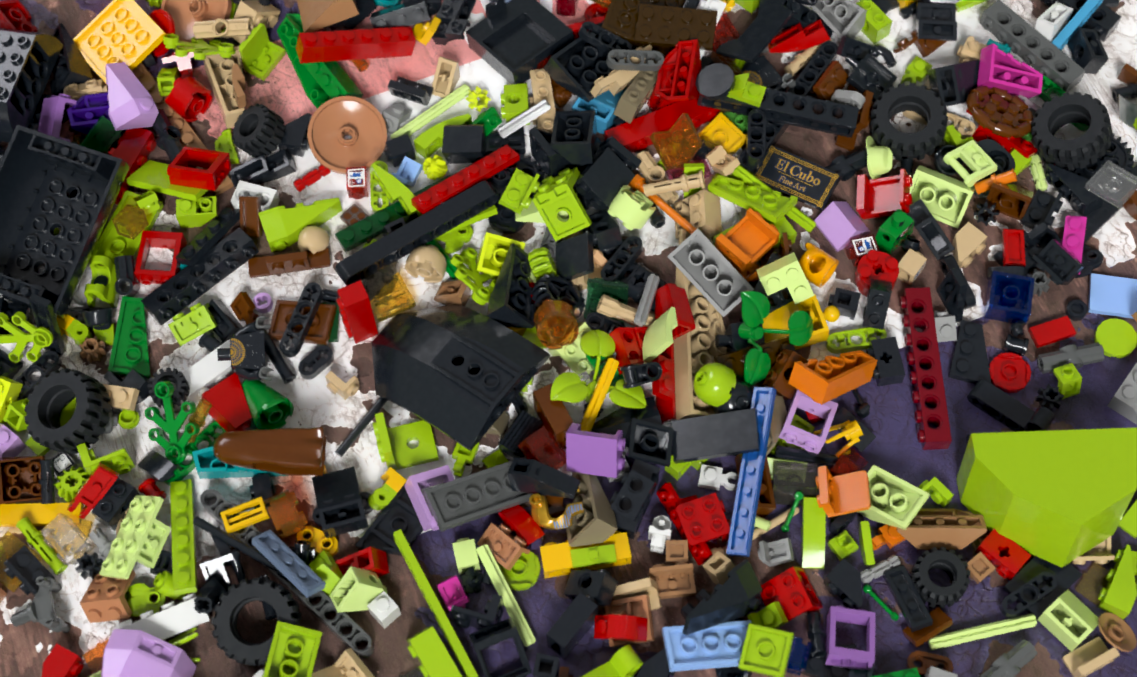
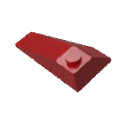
M19 0L0 1V28L37 33L36 26L31 24L30 20L32 17Z

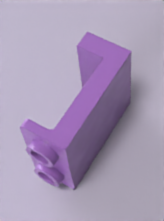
M59 94V96L51 95L50 98H45L43 100L38 132L70 142V139L59 137L64 107L76 105L77 101L72 100L71 96L66 94Z
M572 423L566 432V471L617 478L620 471L624 470L626 463L625 458H623V451L626 445L623 431L618 430L615 435L582 431L581 424Z

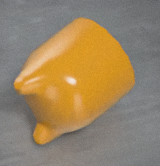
M806 243L805 247L807 250L801 256L799 263L807 280L821 288L833 275L839 261L814 244Z

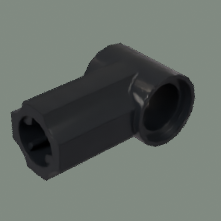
M134 256L114 257L117 279L115 283L116 292L123 296H135L139 291V285L134 274ZM126 282L130 283V290L128 292L124 291V284Z
M214 576L199 589L200 593L194 600V609L199 614H208L214 609L215 604L220 602L219 597L222 593L228 592Z

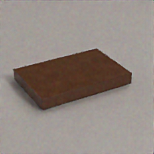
M276 301L270 324L271 327L268 332L272 340L281 341L298 303L297 301ZM320 304L304 343L328 345L337 311L336 305ZM304 307L301 310V314H308L311 307ZM296 325L293 328V332H300L303 329V325Z

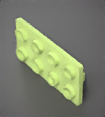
M136 495L126 517L121 522L119 532L111 544L107 558L102 563L99 575L127 580L136 561L148 568L154 569L172 529L156 519L164 501L162 497Z

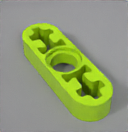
M375 161L372 163V165L376 164L389 173L385 162ZM370 172L372 211L376 213L390 206V201L383 191L378 192L374 189L379 184ZM378 198H382V208H378Z
M870 327L836 332L828 336L826 348L833 354L864 350L869 347L871 340H876V337H873L874 333L880 336V339L886 338L887 333L884 329ZM852 336H859L862 339V343L854 344L850 338ZM833 340H836L837 343H840L838 347H836L835 344H832Z

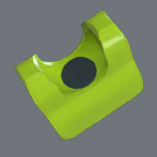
M94 255L90 261L92 272L91 284L87 283L84 291L87 305L94 307L97 297L107 302L111 307H117L120 294L115 290V283L117 281L115 264L107 256Z

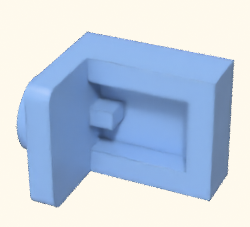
M405 156L397 173H392V175L405 186L410 185L414 187L423 169V165Z

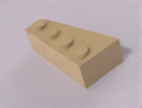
M240 46L234 47L236 53L230 58L220 57V54L206 55L204 60V68L227 129L234 127L235 122L238 120L237 118L245 110V107L239 109L236 104L232 83L233 64L237 63L243 74L242 59L239 52Z

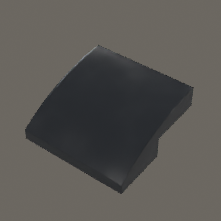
M917 3V39L956 41V5Z

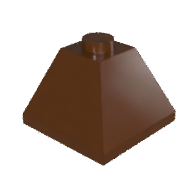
M993 183L987 199L992 204L997 203L995 208L1000 210L1001 214L1022 221L1034 192L1016 185Z

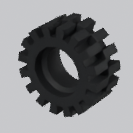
M162 368L159 370V375L155 372L153 374L155 378L150 377L149 382L151 384H148V392L154 403L164 408L163 399L155 395L154 388L158 382L169 381L177 386L171 396L173 409H175L174 404H177L178 407L181 406L180 401L185 402L187 400L185 396H189L188 390H190L183 373L178 372L175 368H173V371L171 368H166V372Z

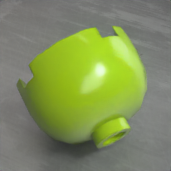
M708 363L702 366L696 373L693 389L696 396L704 403L719 407L731 398L732 394H730L732 387L735 388L736 375L731 368L723 364Z

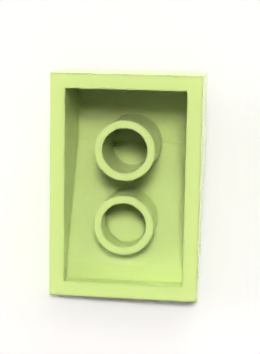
M873 465L867 473L871 507L868 510L858 511L857 513L870 520L906 530L930 494Z

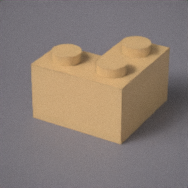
M241 0L233 19L251 18L254 27H257L259 23H263L266 28H274L281 11L271 4L268 6L261 5L259 0ZM234 36L232 38L241 44L249 36Z

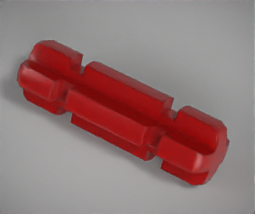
M320 165L318 166L319 169L315 168L302 176V179L295 180L293 182L294 187L298 192L302 191L306 185L310 186L320 180L322 175L323 177L328 175L330 170Z

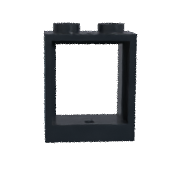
M512 618L469 634L484 677H526L532 673ZM512 637L520 661L489 673L481 650Z

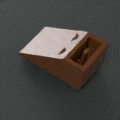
M45 456L0 458V504L41 499V484H39L41 479L40 460H45Z

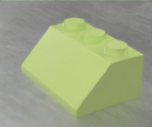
M919 165L912 179L913 185L910 187L912 204L921 199L935 220L958 228L973 196L975 187H967L962 181Z

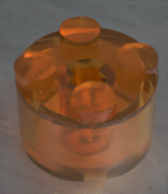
M548 299L536 310L534 315L536 333L545 347L561 349L563 348L562 346L568 343L570 345L576 340L579 328L574 309L571 305L561 300Z
M287 489L264 500L265 505L269 503L271 505L267 509L277 532H283L282 535H279L281 540L305 530L304 525L308 524L303 511L298 512L296 508L299 502L294 491L289 492Z

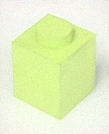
M461 538L456 543H452L459 575L464 574V571L469 567L474 568V571L480 570L474 539Z

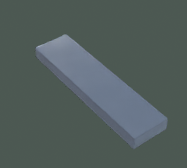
M271 530L252 538V544L306 598L325 589V582Z

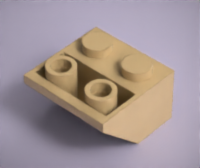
M703 189L674 203V210L696 229L699 228L708 239L722 232L719 196ZM675 221V236L679 240L680 230L684 228Z

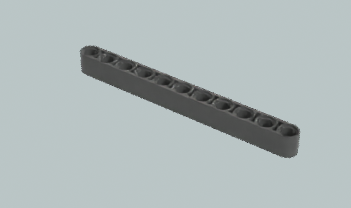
M215 489L203 491L200 497L203 507L225 529L220 512L233 508V506ZM216 499L214 504L208 505L209 500ZM239 512V513H236V514H234V515H231L230 517L227 518V520L230 519V518H233V517H235V516H238V515H240L241 513ZM253 525L246 527L241 533H237V531L230 533L231 536L250 547L252 545V538L262 534ZM263 565L348 648H352L358 657L368 658L372 655L374 645L370 636L345 612H337L332 600L322 590L306 598L299 590H296V587L288 579L281 578L277 575L276 571ZM314 598H321V602L318 605L311 604ZM329 613H337V616L334 619H326ZM345 627L353 628L350 634H342V630ZM361 642H368L367 648L359 650L357 647Z

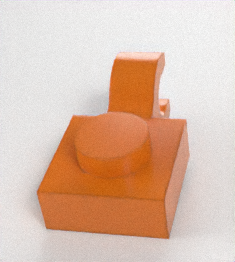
M885 524L878 529L880 535L872 538L873 551L885 544L891 549L906 539L897 532L896 527Z

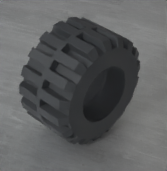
M263 104L249 106L237 118L238 120L234 124V129L232 130L234 144L254 158L262 154L269 156L273 150H276L284 136V120Z
M936 547L931 548L930 552L926 550L922 556H919L911 571L910 578L924 604L926 602L930 603L929 607L934 608L938 605L941 609L946 605L948 607L953 606L955 602L957 603L961 599L970 583L968 578L971 574L970 570H966L968 567L967 562H962L963 557L960 554L958 556L954 555L955 551L952 549L949 552L946 551V547H941L939 551H937ZM931 569L945 571L950 576L952 585L948 587L935 585L930 580L928 571Z

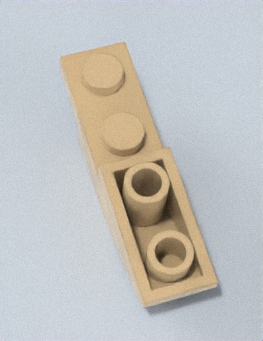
M648 45L644 48L640 46L636 50L651 51L652 46ZM637 57L630 58L632 63H640V60ZM613 70L606 78L604 76L598 78L590 92L594 98L608 90L615 96L626 88L640 71Z

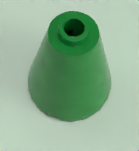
M245 379L241 386L256 428L260 430L282 428L287 423L285 421L287 417H292L294 406L292 402L262 380L248 381Z

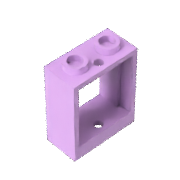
M797 389L779 438L787 443L802 447L808 452L819 454L826 441L838 403L830 400L821 405ZM796 408L825 419L820 437L791 425Z
M448 465L409 476L404 485L424 531L430 529L436 531L439 530L434 516L431 515L420 489L455 480Z

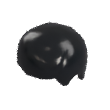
M946 144L938 148L934 154V166L941 174L954 175L957 173L951 165H947L943 161V157L947 153L958 148L955 145ZM960 157L956 159L961 165L964 161Z

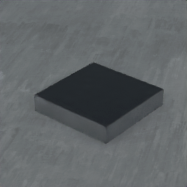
M586 232L556 243L557 274L561 278H566L567 281L594 272L593 235Z

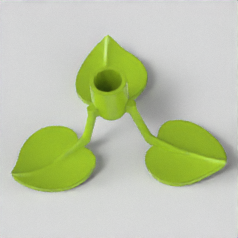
M591 330L584 334L580 341V348L586 355L597 356L593 381L586 385V382L581 381L576 373H562L552 384L550 392L551 401L577 403L585 400L586 403H589L598 383L597 377L601 356L611 357L615 351V342L608 333L601 330ZM620 379L616 382L615 386L609 387L607 393H609V399L613 403L627 408H646L647 403L641 386L623 388L624 379Z

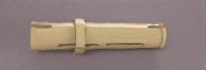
M823 43L798 53L794 60L784 67L785 73H790L794 76L801 68H805Z

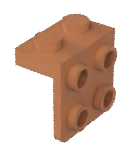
M132 570L127 580L103 577L99 574L94 577V580H92L80 601V605L90 623L130 619L132 610L124 595L136 575L134 570Z

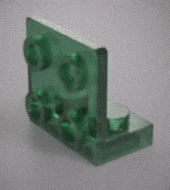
M588 278L584 319L590 313L596 312L598 302L603 294L628 305L629 285L621 281L610 282L604 281L601 278ZM608 317V318H611V319H614V320H618V321L622 322L623 324L625 323L624 321H621V320L616 319V318H614V317Z

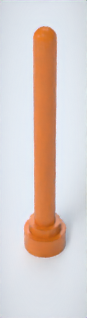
M635 174V177L628 186L632 190H638L644 194L643 184H646L641 175ZM658 195L648 196L652 202L689 234L696 230L693 225Z

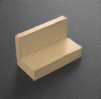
M650 577L616 587L613 596L614 600L648 595L651 610L661 608L657 582Z
M1097 637L1063 656L1062 660L1073 677H1086L1114 661L1120 654L1115 647L1109 650L1102 639Z

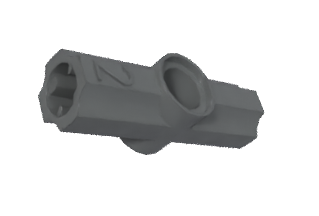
M1099 342L1079 347L1073 344L1067 345L1058 351L1038 355L1037 365L1042 374L1053 372L1054 368L1073 363L1076 369H1079L1083 365L1103 361L1104 349Z
M1023 639L1007 654L1001 655L990 666L991 668L980 677H1015L1021 671V668L1028 664L1038 653L1030 642Z

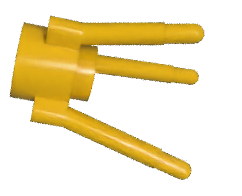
M848 420L831 426L829 432L841 429L842 432L825 441L826 444L845 437L847 441L851 439L850 442L835 454L838 458L852 445L859 442V437L864 435L856 420L852 422ZM822 429L814 431L813 434H821Z

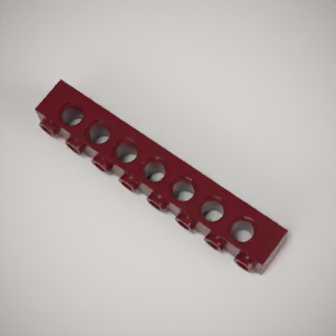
M930 287L905 288L903 295L899 298V305L904 311V315H902V326L906 327L904 342L905 346L909 348L907 363L911 365L912 370L909 373L910 384L914 385L912 401L916 403L915 422L919 423L920 429L917 431V439L922 444V450L948 449L952 438ZM912 309H917L920 313H916ZM915 328H920L923 331L919 332ZM918 346H921V347L925 348V350L922 351V350L918 349L917 347H918ZM920 365L926 366L928 370L922 369ZM922 385H929L931 389H926ZM925 404H931L934 408L930 409ZM928 423L934 424L937 428L929 427Z

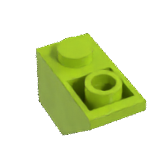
M217 196L200 197L197 201L176 199V218L181 228L202 227L217 216Z

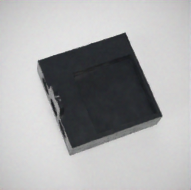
M496 0L493 4L489 3L486 5V18L466 31L469 48L510 84H523L529 80L530 71L536 69L537 64L550 55L553 56L574 41L573 30L536 0H511L507 4H505L504 0Z

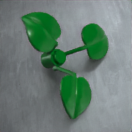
M743 291L740 294L744 322L739 326L738 334L742 339H747L748 344H752L755 347L747 353L744 364L745 383L752 386L764 380L771 368L769 355L762 353V347L755 341L761 339L764 333L789 334L790 344L802 346L812 336L813 320L807 312L798 310L792 313L789 318V330L764 329L760 324H763V318H766L770 313L768 298L756 291Z

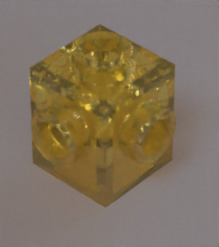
M127 204L112 219L118 235L134 240L149 225L143 209Z

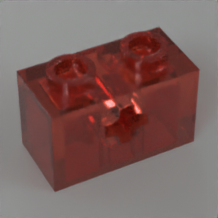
M544 426L518 445L527 459L537 460L556 470H559L566 464L565 451L557 445L552 433Z

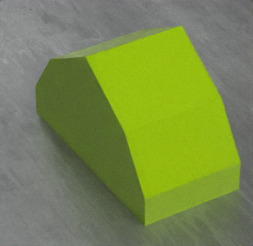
M1137 428L971 433L956 478L960 502L972 514L983 515L986 527L990 532L995 529L999 534L1013 540L1028 553L1063 568L1077 557L1114 535L1137 490Z

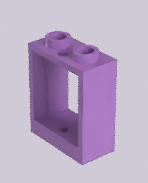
M844 606L830 607L826 618L827 654L825 656V665L865 671L871 670L875 661L876 612H869L865 609H848ZM836 621L867 626L866 651L835 647Z

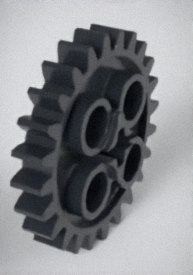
M1113 133L1110 140L1111 145L1108 150L1105 149L1106 154L1102 158L1098 157L1096 163L1092 165L1087 164L1086 168L1081 169L1078 167L1075 170L1069 171L1092 180L1097 186H1101L1102 190H1105L1106 185L1113 189L1114 183L1120 186L1121 180L1126 181L1127 175L1131 174L1134 164V155L1131 154L1132 148H1127V142L1121 143L1122 137L1114 139Z
M524 153L519 156L518 162L485 180L499 194V199H501L516 168L532 177H535L536 173L540 174L537 181L540 182L539 186H541L542 180L545 179V172H541L542 168L537 166L536 161L531 162V156L524 158ZM531 192L529 197L533 199L536 193Z

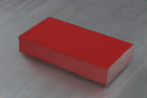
M1003 229V266L1025 267L1024 230Z
M1068 315L1030 327L1028 330L1036 348L1076 335Z

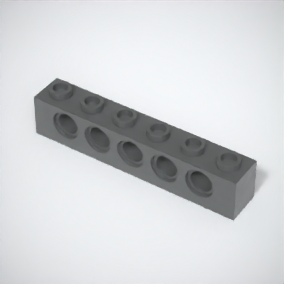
M997 0L983 11L980 20L983 28L991 32L1000 42H1003L1005 45L1009 44L1011 51L1021 57L1027 65L1048 77L1066 93L1081 82L1085 70L1001 0Z

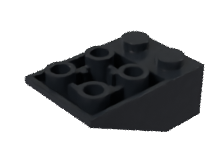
M980 59L927 70L930 88L937 93L936 97L942 98L944 106L966 103L970 92L977 87Z
M354 467L327 473L323 476L312 477L319 517L326 538L369 527Z

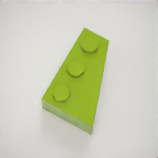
M433 626L427 627L406 640L409 644L407 648L413 658L417 657L421 664L418 667L424 677H462Z

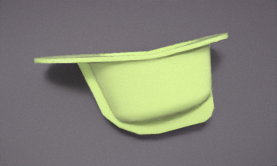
M867 136L868 172L872 179H878L882 174L892 169L893 153L887 146H877L871 136Z

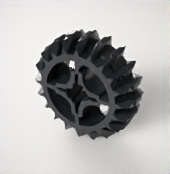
M552 273L549 275L545 274L537 280L531 292L533 295L531 299L535 301L534 305L539 307V312H543L545 317H549L551 321L555 320L558 324L563 323L564 325L572 324L580 318L586 305L584 304L585 299L581 297L582 292L577 290L578 287L572 285V282L567 281L566 278H561L558 274L556 276Z

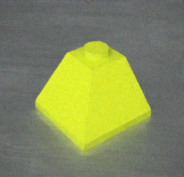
M486 232L481 241L476 271L498 277L510 245L514 243L524 251L525 243Z

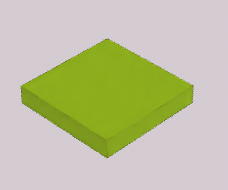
M749 623L738 668L772 677H785L794 633Z

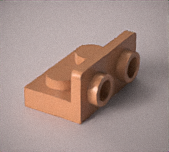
M491 523L477 545L480 547L487 544L495 560L504 568L511 570L522 553L529 554L531 550L525 546L527 544L526 541L517 535L514 537L510 534L512 530L502 523L500 526Z

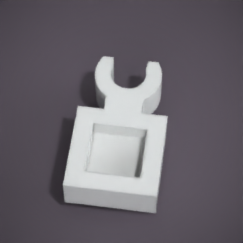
M702 464L698 487L719 491L720 485H722L727 490H735V484H730L728 480H736L737 474L734 472L722 474L723 468Z

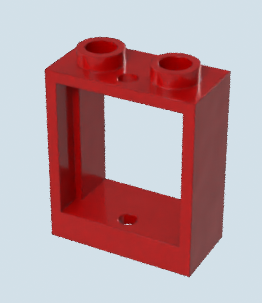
M184 147L171 164L168 165L167 174L170 178V184L216 191L231 171L229 153ZM191 165V166L204 167V168H209V169H208V170H203V169H197V168H190V167H188V166Z
M143 230L134 271L139 283L144 285H151L152 283L162 285L180 272V264L175 257L187 246L183 233ZM149 247L174 249L170 271L145 269Z

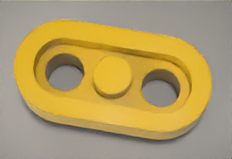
M304 526L297 533V541L311 542V547H315V554L319 555L325 550L333 557L339 550V543L335 536L326 538L324 532L315 527ZM306 534H311L309 539L304 538ZM325 542L331 543L329 547H324L323 545Z

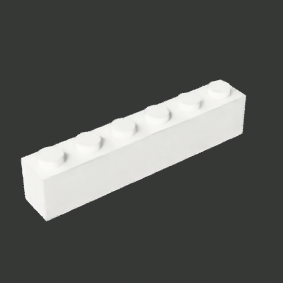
M230 339L183 372L190 388L188 390L189 396H185L187 399L185 402L193 401L196 403L202 399L203 393L235 373V371L231 370V360L218 361L217 349L230 348ZM171 382L174 386L175 391L177 386L175 383ZM151 396L143 400L147 408L157 407L160 415L165 418L164 408L157 406ZM174 404V413H179L181 406L178 407L177 404Z

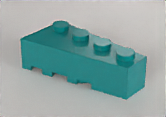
M213 446L192 452L199 479L253 477L259 473L269 474L270 477L289 476L223 463L215 457Z

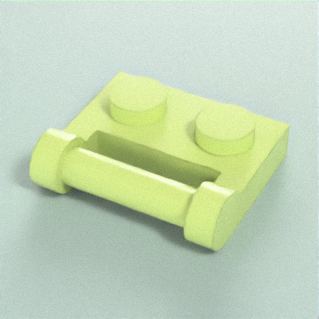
M974 140L952 150L943 157V161L947 165H951L964 179L967 187H972L980 179L997 171L998 167ZM960 157L974 173L969 174L956 159Z

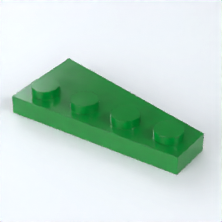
M122 296L108 371L117 375L127 376L133 369L150 379L145 310L141 302L143 298Z

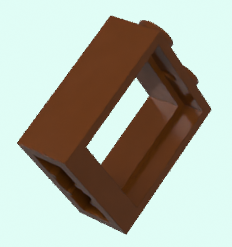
M552 383L533 391L534 410L539 419L543 421V426L556 450L566 449V432L574 422L562 401L550 400Z

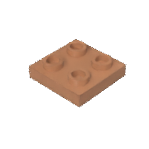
M648 595L614 600L610 606H605L606 614L603 616L616 614L648 618L647 641L609 639L610 647L614 648L655 640Z

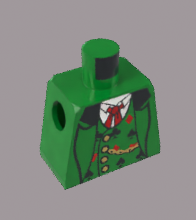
M897 209L880 226L874 239L876 248L881 252L891 255L900 246L901 241H904L905 237H909L912 234L914 220L902 210Z

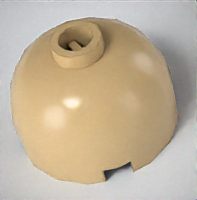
M434 245L416 247L407 257L405 264L406 271L413 277L417 278L420 275L425 277L423 281L431 283L441 282L447 268L446 258Z

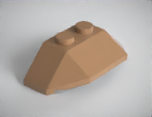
M921 508L906 530L897 528V532L915 548L930 550L935 547L937 549L946 547V550L963 549L987 531L983 515H974L971 512L959 509Z

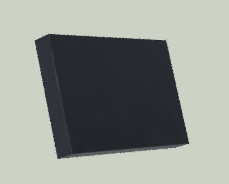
M1035 556L1003 589L1008 594H1011L1042 572L1054 574L1057 578L1056 588L1026 610L1029 614H1034L1037 620L1058 597L1083 575L1071 563L1061 568ZM1043 580L1038 589L1040 590L1045 585L1049 586L1051 582ZM1023 590L1025 599L1033 600L1035 598L1031 590Z

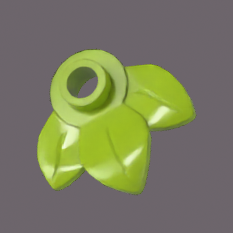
M468 225L441 235L436 240L446 242L445 252L447 254L461 250L464 243L471 240L473 229Z
M136 583L128 588L132 596L127 601L132 610L131 616H140L150 610L157 613L166 602L165 595L144 583ZM152 594H157L158 600L156 602L151 601Z

